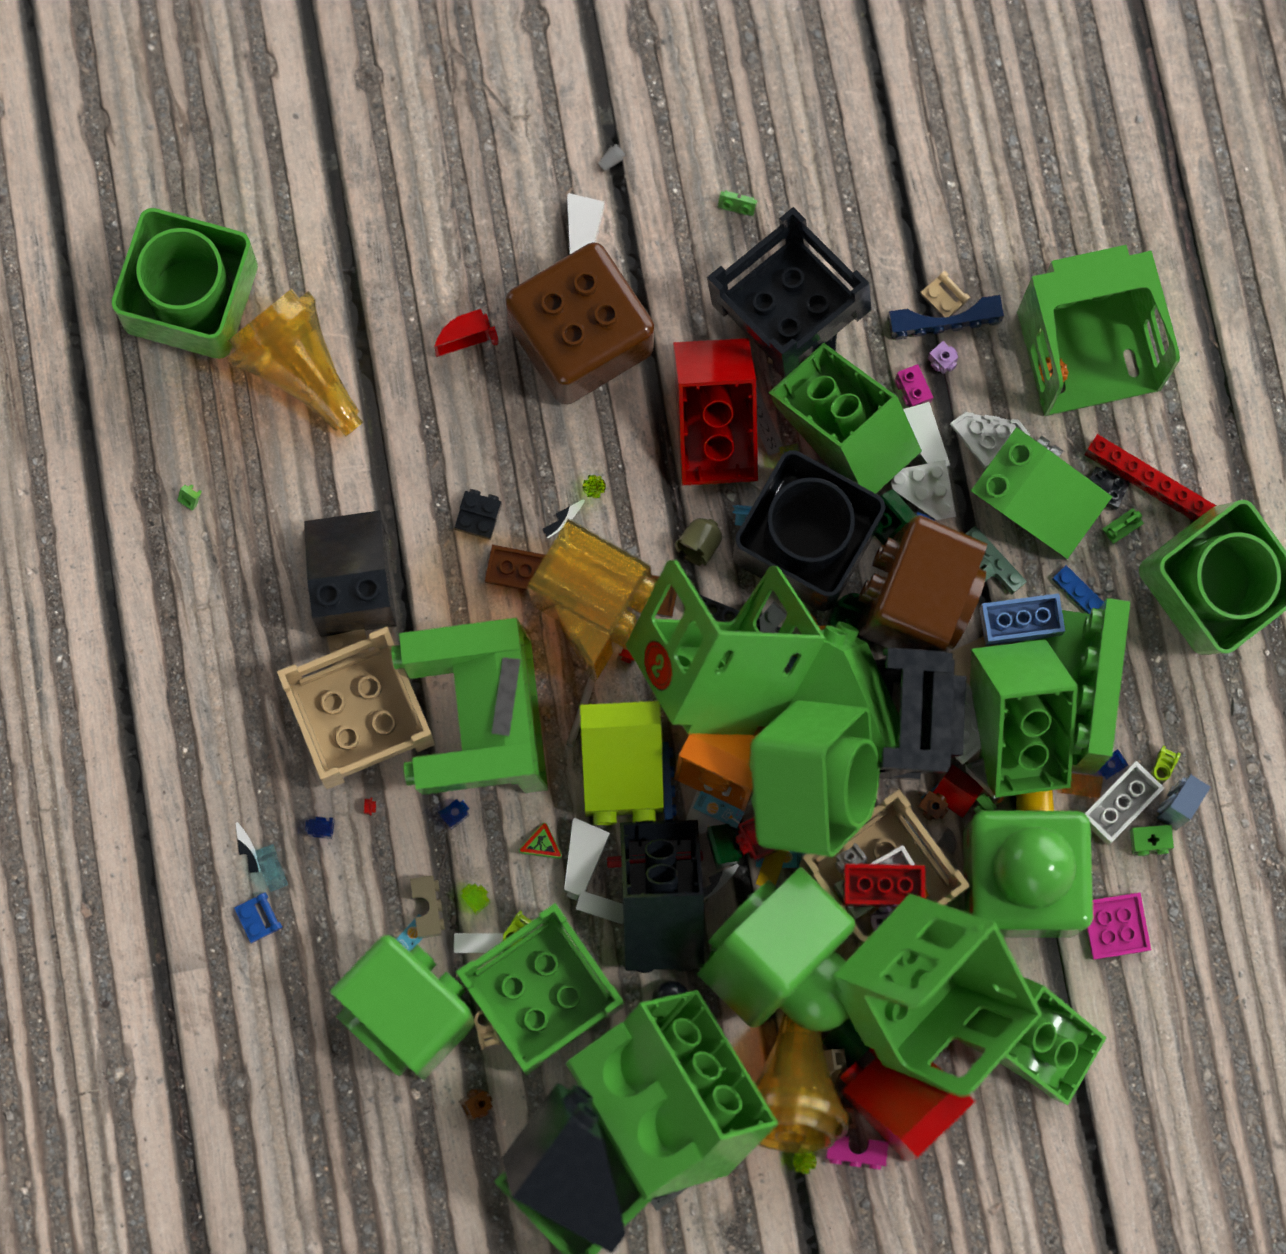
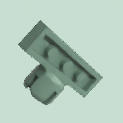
M976 526L966 533V535L987 543V548L979 567L986 571L985 582L989 578L995 577L1011 595L1027 582Z

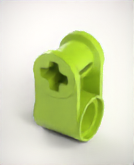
M1164 745L1161 747L1151 771V775L1160 784L1165 783L1169 779L1181 753H1174L1166 749ZM1157 770L1163 771L1165 778L1158 777Z
M521 910L504 932L503 941L508 935L516 933L531 922L529 918L523 915Z

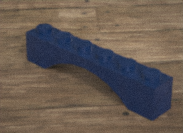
M1000 295L981 297L968 310L950 317H928L915 313L908 308L889 311L888 314L891 338L905 339L910 335L920 337L929 332L940 334L949 329L959 331L963 327L969 326L970 328H978L982 324L993 326L1002 322L1004 318Z

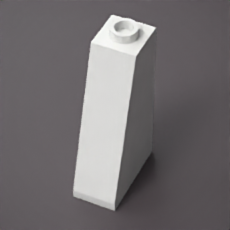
M568 193L570 254L588 243H596L605 208L604 201Z
M930 402L903 409L922 450L917 455L921 463L928 464L946 460L947 468L949 469L950 463Z
M576 818L572 822L564 892L567 893V897L577 901L580 892H586L610 833Z

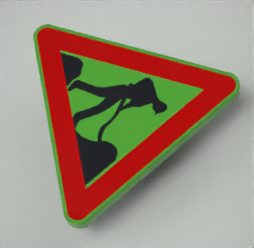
M543 823L519 849L520 854L557 859L562 857L547 823Z

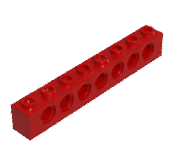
M1099 434L1095 436L1084 454L1086 457L1193 521H1196L1211 508L1217 506Z

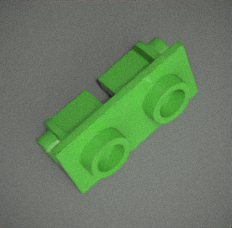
M727 190L725 192L721 191L717 208L754 216L757 200L754 197L741 195V198H737V193Z
M1132 508L1102 530L1110 541L1115 544L1144 524L1141 520L1142 514Z

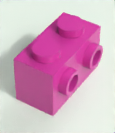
M918 364L897 372L894 381L897 389H901L904 395L902 399L906 407L932 402L933 395Z

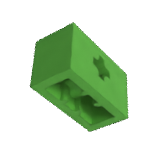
M1171 825L1138 827L1130 830L1132 854L1138 853V856L1150 855L1149 852H1157V855L1169 854V851L1174 848ZM1151 837L1152 840H1156V843H1154L1153 845L1152 842H1148V839H1150Z

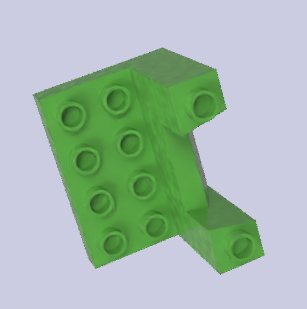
M1107 598L1099 609L1092 608L1090 614L1062 610L1065 632L1062 636L1020 641L1022 643L1047 640L1078 686L1072 772L1094 775L1112 757L1130 601ZM980 748L979 758H983L982 749H981V748Z
M517 617L399 633L400 645L391 647L394 669L404 668L409 679L454 673L462 750L417 756L412 758L413 761L404 762L406 785H415L416 790L421 795L508 783L512 785L517 784L525 793L548 791L532 643ZM503 657L521 659L509 736L492 734Z

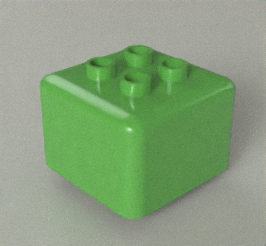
M148 208L144 210L139 217L112 298V307L124 330L136 337L208 357L221 359L228 356L232 350L258 269V263L248 236L237 230L161 209Z
M1247 500L1214 506L1144 559L1139 566V575L1193 651L1199 655L1233 652L1286 611V550L1254 505Z
M797 700L752 740L749 759L753 784L752 806L755 814L756 839L761 847L834 857L872 817L879 787L880 768L877 749L871 739V721L868 708Z
M383 935L329 991L345 1006L335 1017L398 1077L408 1068H411L424 1081L472 1030L475 1025L474 1017L467 1005L460 999L465 993L463 987L447 972L438 979L431 972L437 964L419 945L416 944L409 952L394 937Z

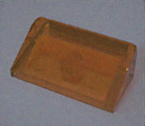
M1072 773L1071 788L1061 789V793L1100 798L1103 777Z

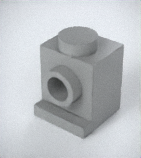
M856 843L853 844L852 848L836 856L835 866L840 873H843V866L845 864H867V856Z

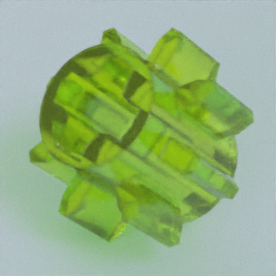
M588 475V480L583 481L582 488L587 497L600 498V493H605L606 483L601 479V476Z
M800 1149V1153L794 1154L793 1165L796 1168V1172L810 1174V1170L815 1169L817 1158L813 1155L814 1151Z

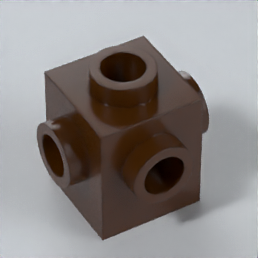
M928 791L917 808L923 812L922 816L927 820L932 821L933 819L936 821L939 818H944L949 811L946 809L949 804L945 802L947 799L940 793L934 794L932 791ZM932 804L936 805V810L932 808Z
M477 1088L466 1093L467 1096L458 1101L468 1119L482 1118L489 1114L488 1110L493 1108L490 1094L485 1090Z

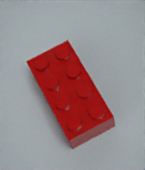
M845 864L843 866V906L898 907L909 894L925 899V865Z

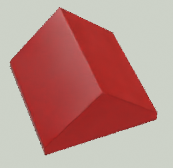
M952 765L933 793L943 795L947 799L945 802L949 804L947 808L963 818L983 790V787L969 775Z

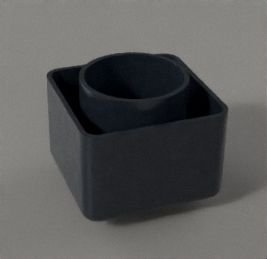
M787 451L779 459L737 532L733 559L739 567L761 579L770 566H778L801 601L820 611L830 610L836 604L878 530L885 511L884 500L874 492L799 451Z

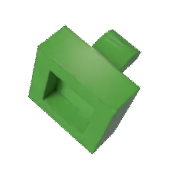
M184 485L180 488L177 501L193 511L197 507L202 491H194V485Z
M983 793L976 799L980 804L974 811L976 813L985 810L994 811L997 806Z

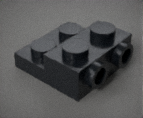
M470 489L469 492L465 491L454 529L491 540L502 507V501H499L498 496L488 494V497L480 495L481 492L475 489Z

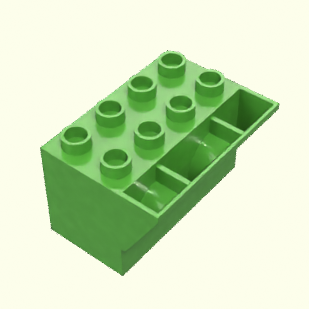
M698 990L640 1003L624 1022L619 1023L566 1062L577 1084L592 1095L593 1101L591 1105L600 1117L598 1121L644 1200L728 1176L778 1125L777 1120Z

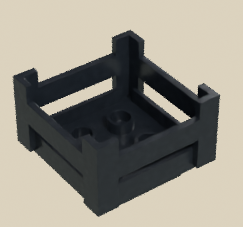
M794 207L779 218L780 226L735 263L726 270L720 266L707 277L711 303L723 317L729 315L770 357L773 362V368L783 379L817 348L829 341L854 319L858 322L871 311L869 282L857 270L852 272L807 227L806 219ZM782 241L783 246L728 290L730 282ZM809 245L853 288L851 291L809 249Z
M899 648L884 649L883 656L886 657L875 660L891 698L893 683H901L898 748H882V762H879V768L881 769L879 778L921 779V774L928 772H948L951 758L963 755L966 676L954 675L955 660H953V653Z

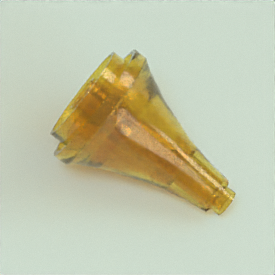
M290 289L228 340V343L235 351L226 359L233 367L265 379L300 400L335 431L340 429L346 437L363 423L357 415L360 412L351 399L336 371L322 333L316 299L310 291L299 298L293 289Z
M784 1013L775 1044L759 1077L754 1083L778 1122V1125L758 1145L790 1153L823 1151L832 1147L835 1141L847 1134L849 1116L843 1108L833 1086L823 1050L821 1031H811L802 1028Z

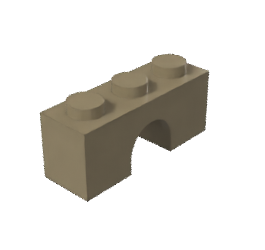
M433 875L411 878L410 884L413 900L422 899L429 903L428 913L421 917H415L418 938L442 936L445 924L444 919H440L439 911H442L441 899H437L436 892L440 891L438 880H435Z

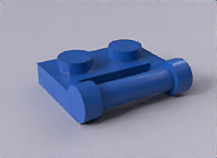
M266 892L234 908L251 944L283 928L273 913L267 900L269 897ZM259 903L271 925L267 929L255 906Z

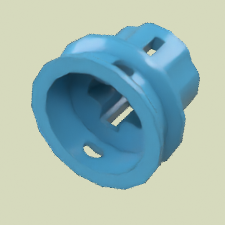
M733 505L734 511L732 513L736 514L735 525L741 526L752 506Z

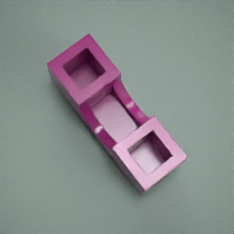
M829 1134L825 1159H829L830 1164L841 1165L842 1161L850 1162L849 1166L861 1167V1164H867L869 1169L881 1170V1166L885 1167L887 1163L889 1142L867 1140V1147L864 1153L855 1154L849 1148V1137Z

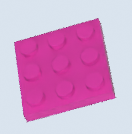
M1141 893L1093 900V921L1087 928L1092 960L1151 951Z

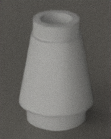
M617 144L613 147L610 146L598 164L606 171L624 160L625 153Z

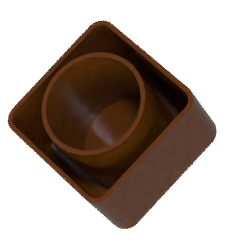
M592 242L586 244L514 287L506 295L505 303L509 328L555 399L561 404L569 405L644 361L653 352L654 323L606 249L599 243Z
M922 515L914 516L892 539L888 537L884 546L880 545L876 552L872 566L879 569L878 574L873 573L870 581H865L858 597V601L865 604L857 625L859 636L886 648L943 652L946 648H955L971 620L985 583L986 571L979 567L985 554L987 543Z

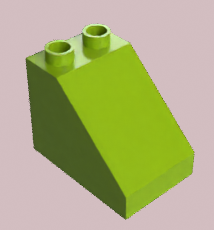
M659 701L580 705L585 817H593L594 825L597 826L617 824V815H632L633 823L656 822V814L663 813L662 740Z

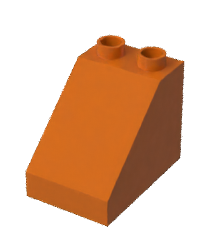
M758 726L754 735L689 734L678 757L674 780L699 792L703 791L744 812L753 794L752 772L749 767L751 742L766 727ZM704 784L707 785V786H709V787H711V788H713V790H712V791L706 790V789L704 788ZM730 786L732 790L729 796H723L722 792H727Z

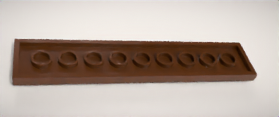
M492 545L485 583L642 612L659 576ZM672 585L656 614L658 616L673 618L677 593Z

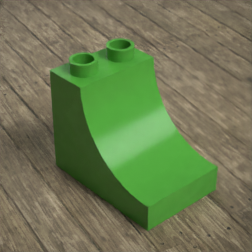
M1023 977L1042 1015L999 1063L1039 1088L1052 1099L1068 1106L1107 1037L1044 985ZM997 985L1001 990L1016 995L1012 990ZM981 1009L968 1021L965 1027L996 1038L1004 1032L1013 1019ZM958 1040L982 1054L985 1053V1050Z

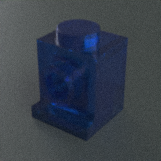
M1117 749L1097 772L1107 780L1125 769L1128 763L1119 749ZM1112 761L1115 767H1109L1108 762Z
M456 799L438 813L452 830L470 816L467 812L470 808L463 800L459 802ZM458 809V815H453L452 810Z
M315 816V819L306 820L305 831L308 832L309 837L333 839L335 819L329 817V821H326L325 817Z

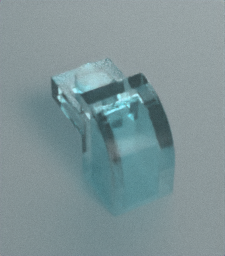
M274 844L255 851L257 861L270 892L289 885Z

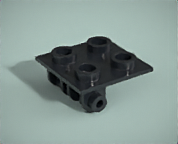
M1096 466L1090 480L1113 496L1106 507L1111 510H1117L1130 482Z

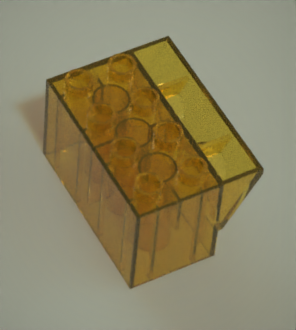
M567 519L527 588L534 608L560 622V628L590 679L596 683L617 646L619 645L627 649L626 643L637 622L635 620L636 613H642L657 581L652 579L650 565L574 521Z

